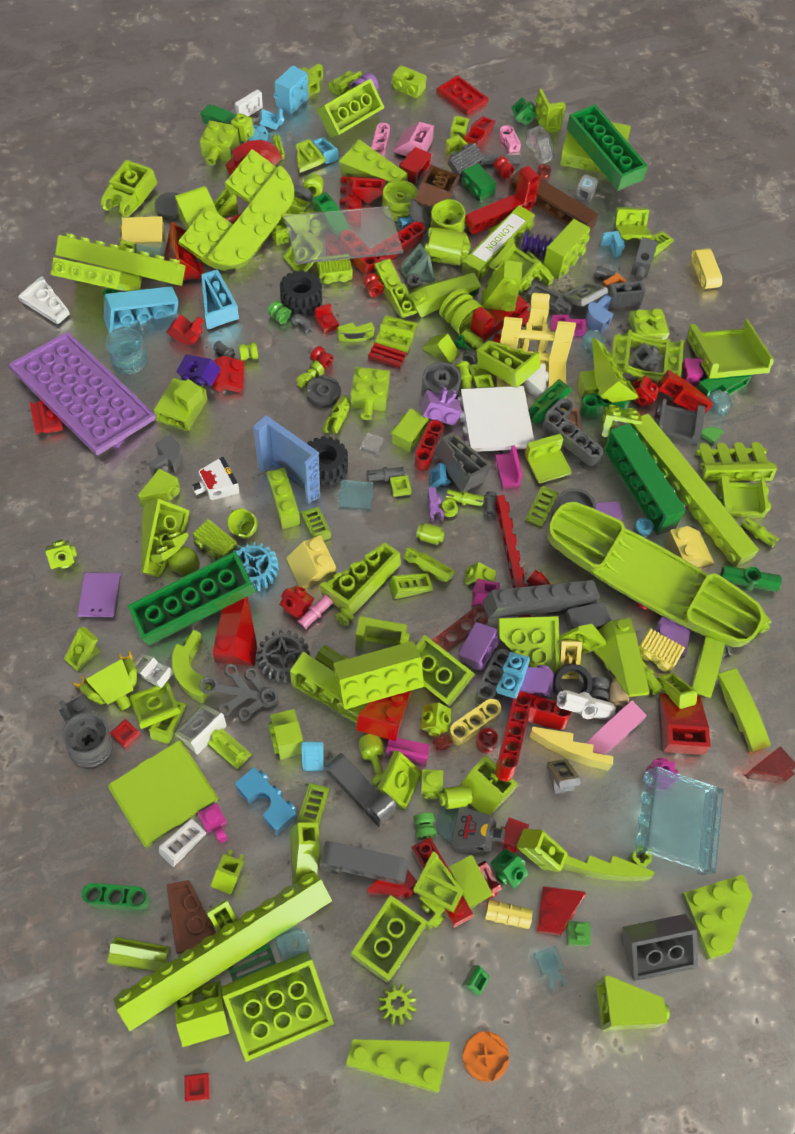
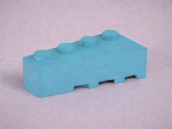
M172 286L105 294L103 320L110 334L115 332L117 328L123 327V329L130 328L131 324L137 322L143 324L150 318L160 319L176 314L178 299Z

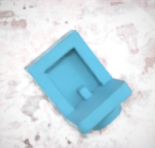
M280 108L276 114L264 109L260 112V124L265 127L277 130L284 121L282 109Z
M619 231L602 234L601 247L610 246L614 257H621L625 243L621 239Z

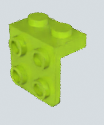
M616 208L614 227L616 231H619L622 239L630 240L631 238H637L641 240L642 237H652V233L647 227L649 209Z

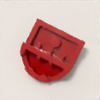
M227 356L215 359L214 362L221 370L212 384L214 386L213 389L221 393L223 389L241 393L243 390L244 361Z

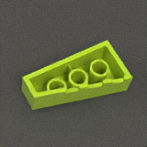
M360 139L339 161L341 172L349 173L353 177L385 179V186L395 180L408 181L405 171Z
M387 543L381 544L364 555L365 558L359 562L355 561L342 573L338 572L333 576V579L321 583L322 597L326 594L333 601V605L339 609L345 607L354 615L401 565L400 552Z
M304 651L290 670L292 687L357 723L358 714L368 703L344 710L337 692L334 671Z
M353 1039L346 1066L437 1094L439 1093L450 1042Z

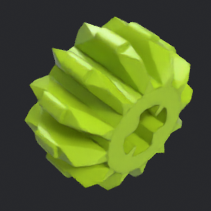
M394 983L391 984V993L388 989H383V993L387 998L382 996L378 998L379 1002L385 1004L379 1006L378 1011H387L382 1016V1019L386 1020L390 1015L392 1017L390 1025H394L395 1018H398L399 1024L403 1025L404 1020L402 1016L410 1021L412 1017L407 1011L416 1012V1007L409 1005L416 1002V997L408 998L412 993L411 989H408L405 993L402 992L404 984H400L399 991H396ZM396 998L401 1000L400 1004L403 1003V1007H399L398 1010H394V1005H391V1002H395Z

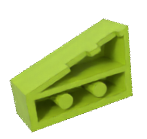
M503 262L495 273L493 280L489 281L488 287L482 291L481 305L484 309L515 311L522 277V262Z
M487 341L476 350L480 367L516 388L541 368L539 352L529 353L525 352L523 348L516 350L509 348L508 345L493 341Z

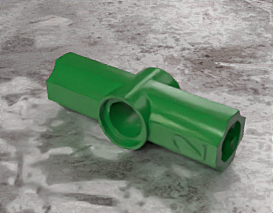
M723 565L721 568V577L732 584L740 585L745 590H752L754 588L774 592L780 590L782 583L780 575L761 572L756 567L744 569Z

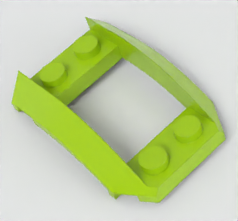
M629 329L627 333L614 335L612 357L615 360L614 363L623 372L638 378L646 375L651 381L658 382L667 370L681 377L684 340H681V342H670V339L645 337ZM644 342L651 346L655 345L660 351L659 355H665L664 372H649L629 366L630 347L637 349Z

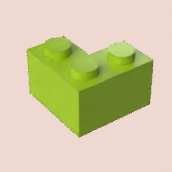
M295 709L271 714V722H268L274 753H279L280 760L302 755L303 737Z

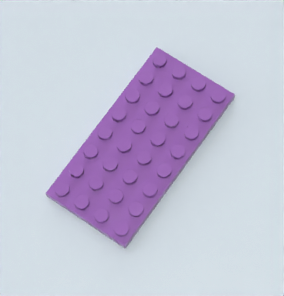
M68 331L8 364L9 369L96 456L156 420L155 414Z

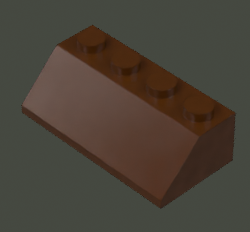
M430 165L421 181L415 201H418L422 206H432L450 198L460 176Z

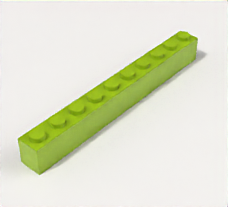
M649 414L641 416L642 425L630 423L632 428L637 431L642 443L646 445L651 457L656 460L657 466L665 474L668 483L674 488L677 496L685 506H688L694 519L701 524L704 531L724 553L727 560L734 567H738L753 559L759 551L757 546Z
M315 871L305 874L298 882L283 888L276 896L264 900L260 906L245 912L241 918L233 923L226 924L216 934L204 938L200 944L192 949L185 950L178 958L163 964L159 970L151 975L144 976L129 989L122 990L113 1000L116 1010L129 1031L330 903L332 900L322 880Z

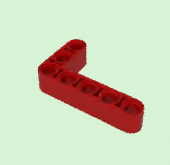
M525 166L519 173L515 194L468 213L465 216L464 222L466 228L475 235L502 223L501 221H504L519 205L530 211L535 205L540 176L530 166Z
M415 221L371 250L354 233L344 231L340 236L339 249L345 256L349 255L350 261L363 274L368 275L376 272L374 268L375 263L387 259L393 261L422 241L425 226L423 223Z
M519 692L517 698H513L495 768L496 777L501 781H510L513 778L519 761L527 721L552 729L563 730L568 724L572 711L559 708L556 704L557 701L526 692Z

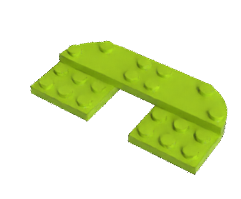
M253 149L224 185L249 204L237 221L232 224L206 206L178 242L180 246L205 264L218 270H237L246 266L260 250L261 245L274 228L282 221V215L288 213L293 202L294 185L287 171L281 166L277 168Z

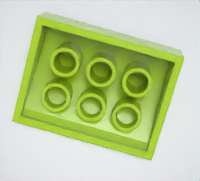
M309 951L221 986L223 998L246 1062L334 1024Z

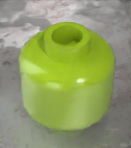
M310 173L304 178L302 187L310 190L313 197H316L322 193L324 181L320 175Z

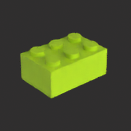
M575 219L567 225L546 250L543 265L549 269L551 275L557 280L562 275H566L570 266H574L578 258L583 256L587 250L586 243L590 238V227Z
M424 635L416 645L422 661L424 686L447 705L451 706L475 674Z
M390 895L351 952V958L389 984L425 929L428 921Z

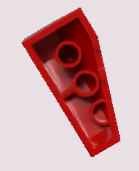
M248 596L222 609L213 647L215 663L255 667L256 650L258 647Z

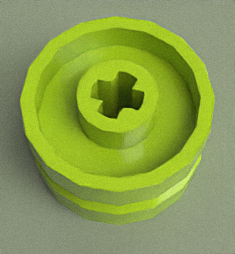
M395 180L388 183L383 189V214L395 222H398L399 217H410L408 207H411V200L416 199L417 188L412 183L404 180Z

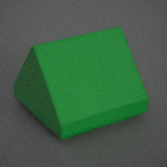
M473 965L462 986L479 997L490 976L479 965Z

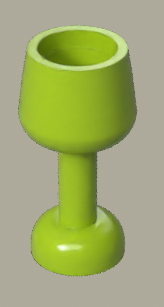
M367 734L359 739L360 754L364 760L372 762L376 775L373 776L371 783L377 788L384 774L379 758L383 756L385 747L380 737Z

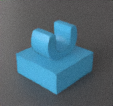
M439 463L429 471L430 487L437 488L440 485L447 486L451 483V480L447 479L449 474L446 471L445 464Z

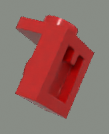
M330 303L315 308V320L324 334L334 331L339 327V323L332 313Z

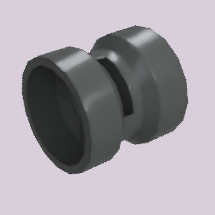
M593 677L590 696L608 702L609 693L607 690L610 688V680L603 677Z

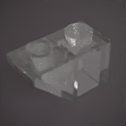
M539 125L529 129L525 143L527 148L542 164L555 159L550 136L544 128Z

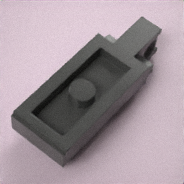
M534 283L526 293V298L530 300L532 293L549 294V309L564 315H568L571 312L572 304L566 302L562 295L537 283Z

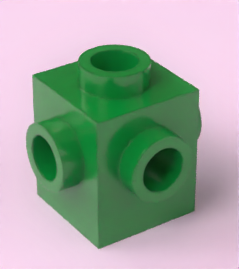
M523 97L511 107L517 122H522L524 125L529 124L537 116L535 105Z
M506 848L490 862L497 873L495 875L496 879L504 886L507 884L515 889L529 874L524 866L526 864L524 859Z

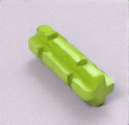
M278 134L273 135L272 142L280 151L283 157L281 160H284L285 153L281 138Z

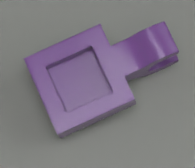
M436 487L428 488L427 501L430 521L433 522L434 515H439L440 520L443 521L444 512L438 508V505H441L440 494L436 493Z

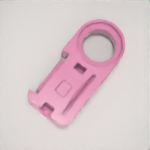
M508 125L502 126L499 137L502 143H505L508 149L507 152L520 151L521 143L514 129Z

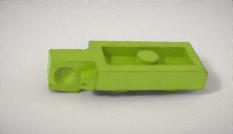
M408 547L404 553L403 558L409 563L418 564L420 569L433 573L440 581L447 582L455 574V570L426 553H420L412 547Z

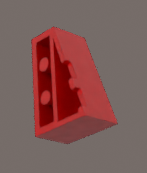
M412 690L369 702L358 714L356 730L396 741Z

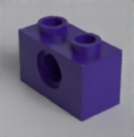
M185 354L176 372L181 376V380L186 381L189 379L202 387L203 385L211 387L221 369L212 359Z

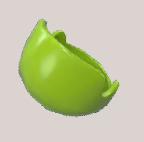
M239 508L229 514L227 526L232 534L244 539L251 537L255 533L258 522L252 512Z
M181 547L174 555L168 558L171 570L178 573L181 577L197 571L200 565L197 554L189 547Z

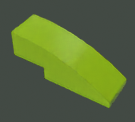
M707 636L704 639L690 686L697 691V695L709 699L712 696L725 643Z

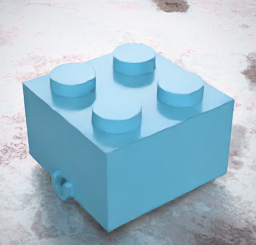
M292 65L274 82L275 93L273 96L276 99V107L282 109V111L291 115L300 105L307 101L309 97L307 72Z

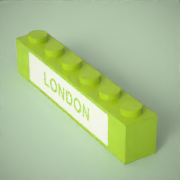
M519 205L463 260L461 273L465 275L475 273L478 281L482 277L484 278L490 270L489 265L509 240L516 244L519 239L521 240L524 237L525 231H530L533 228L535 214Z

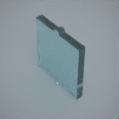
M341 480V490L338 492V496H340L339 508L371 510L372 499H374L373 483Z

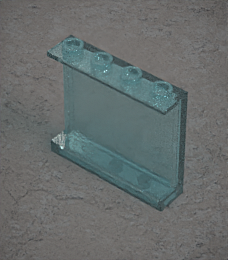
M660 767L647 770L643 777L644 791L641 796V814L638 818L639 831L635 840L637 846L636 854L646 852L697 869L696 873L703 876L716 873L724 789Z

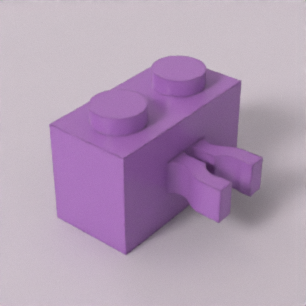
M446 387L442 388L441 394L426 390L419 404L422 416L455 426L462 413L459 401L455 399L456 391L452 390L446 396L448 392Z

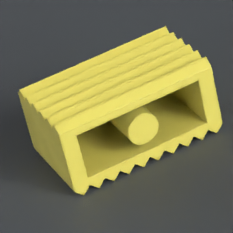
M649 628L639 645L642 660L651 661L660 670L669 672L673 670L685 649L684 646L652 630V628Z

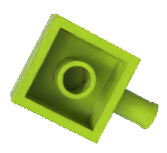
M209 120L200 140L201 154L203 157H207L206 162L209 165H215L217 159L229 161L234 157L232 151L241 142L239 127Z
M355 367L351 390V408L362 409V419H372L373 410L386 412L390 370Z

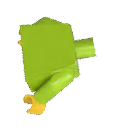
M128 650L129 655L127 657H122L120 653V660L87 679L81 675L82 682L77 684L73 681V684L88 699L100 705L106 703L108 706L116 702L122 712L132 706L127 694L132 692L133 687L137 684V668L131 651Z

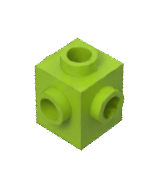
M56 540L52 542V545L46 546L45 549L51 569L57 567L64 569L75 563V556H77L76 548L74 545H70L69 540Z
M439 702L423 705L420 729L434 737L448 733L450 730L451 709Z

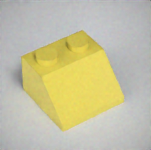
M689 526L670 530L665 539L670 552L698 568L714 564L700 531Z
M321 535L302 542L286 557V561L298 586L305 589L332 579L336 574V565Z

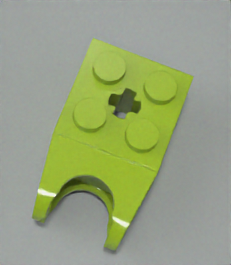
M125 160L109 180V186L101 198V208L109 211L116 206H120L119 212L121 216L129 217L157 185L153 169Z

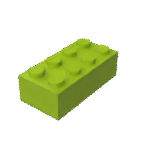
M370 78L316 110L330 138H333L385 107Z
M414 641L333 663L337 692L344 710L424 687L421 656Z

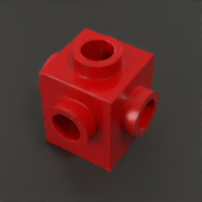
M646 375L632 383L639 396L634 400L641 407L656 401L659 392L658 387Z
M296 585L283 591L281 595L282 600L279 605L288 614L298 618L308 611L315 598L308 594L305 588Z

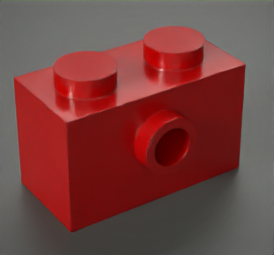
M415 147L407 154L406 159L401 161L399 168L407 173L408 182L416 185L431 165V153Z

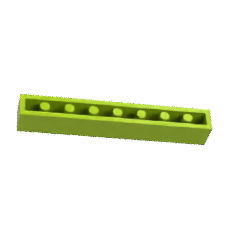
M68 233L65 236L58 235L55 255L182 286L186 265L179 264L180 260L170 258L169 261H165L164 256L154 255L153 258L149 257L150 253L139 251V254H136L134 249L124 247V250H120V246L110 244L108 247L105 246V242L95 240L94 243H91L89 238L81 236L79 240L75 239L76 235Z

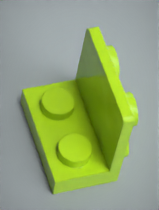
M542 88L538 89L535 97V111L539 127L543 133L561 131L566 107L565 103L549 104Z
M616 405L604 406L600 423L601 436H609L610 430L614 429L615 421L642 425L640 412H637L638 410L634 408H627L625 410L620 409Z
M561 433L527 443L524 456L539 484L570 475L572 472L561 451L563 443Z

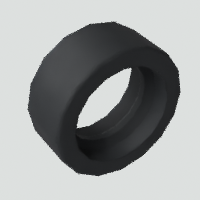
M567 664L561 666L554 673L553 691L556 695L563 691L561 688V678L569 671H575L583 678V688L579 693L587 692L590 694L593 683L591 674L581 665Z

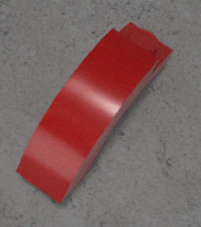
M252 140L236 147L232 151L234 157L228 161L225 167L231 176L252 149L273 165H276L283 157L274 144L264 140Z

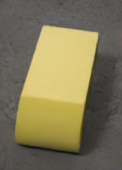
M710 248L693 250L691 259L701 287L703 289L721 287L722 275Z
M488 699L457 720L450 729V742L456 746L463 745L479 734L481 729L489 727L496 722L501 711V704L495 699ZM492 708L496 713L490 714L486 709ZM476 719L480 724L473 725L470 720ZM459 730L463 732L464 735L458 737L454 734V731Z

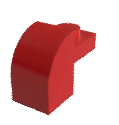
M180 314L173 320L166 333L178 342L193 345L203 332L201 325L204 320L198 316L193 322H190Z

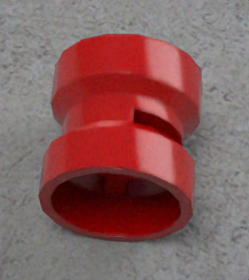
M505 156L499 157L493 165L494 169L499 172L503 179L509 178L515 170L514 166L509 163Z
M371 273L365 276L363 284L367 288L371 297L381 295L384 291V286L377 274Z
M317 346L311 352L310 360L313 362L315 360L318 361L326 370L332 365L334 356L326 353L322 346Z
M487 727L479 731L476 747L481 753L489 754L495 750L498 742L497 732Z

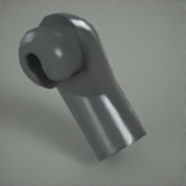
M294 314L291 322L294 325L300 323L305 333L311 334L313 328L309 319L301 314Z

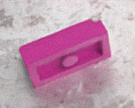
M512 445L510 453L495 455L502 489L520 487L523 476L516 447Z
M397 738L396 741L389 740L385 758L391 759L394 750L400 751L413 764L426 767L430 745Z

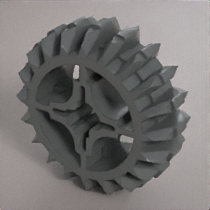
M280 630L278 635L272 632L271 638L266 635V642L260 641L261 648L256 650L258 654L256 661L259 662L257 665L259 669H262V674H268L269 680L275 677V681L278 683L280 678H283V681L286 683L287 678H291L290 670L294 664L290 667L288 665L298 660L303 651L310 655V651L308 650V644L304 643V638H298L297 632L291 635L290 630L286 634H283V631ZM282 650H284V655H285V657H284V662L282 661V658H281ZM269 662H272V664H278L281 668H277L271 665Z

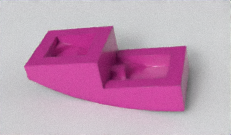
M552 315V331L556 332L558 321L576 323L573 336L586 335V319H569V315Z

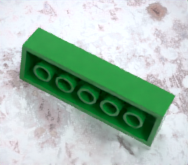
M596 104L569 114L567 130L617 191L644 180L648 165Z
M630 423L610 430L603 451L644 516L652 521L654 532L658 536L676 529L686 511L685 505L679 500L674 488L666 480L665 474L660 471L656 460L647 451V447L638 437L637 431L632 428Z
M235 551L127 606L142 640L150 646L257 591L241 558Z

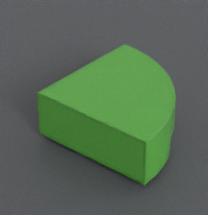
M707 427L702 430L701 437L713 445L722 436L724 430L717 427Z

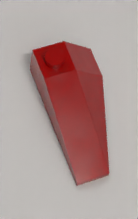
M172 221L164 260L169 261L172 258L180 260L179 264L186 265L183 280L202 278L203 267L201 262H197L196 256L178 244L186 230Z

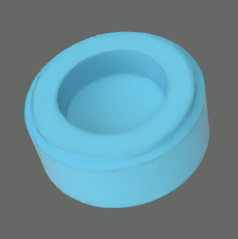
M639 518L634 525L635 533L642 537L649 536L654 528L652 521L647 518Z

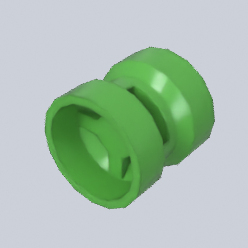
M278 300L273 301L267 310V313L271 317H275L276 321L280 324L287 322L291 316L290 309L283 307V304Z
M421 813L413 816L414 824L417 826L415 831L417 840L437 837V831L433 825L435 822L433 813Z

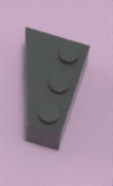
M454 432L442 437L435 451V455L442 464L446 465V471L462 493L483 483L492 468L488 461Z

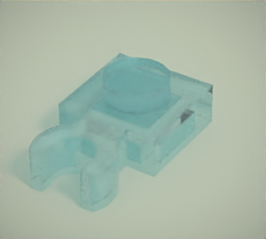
M556 945L535 952L534 956L541 975L549 976V989L551 991L555 990V979L561 982L562 987H565L567 985L566 979L559 973V970L564 969Z

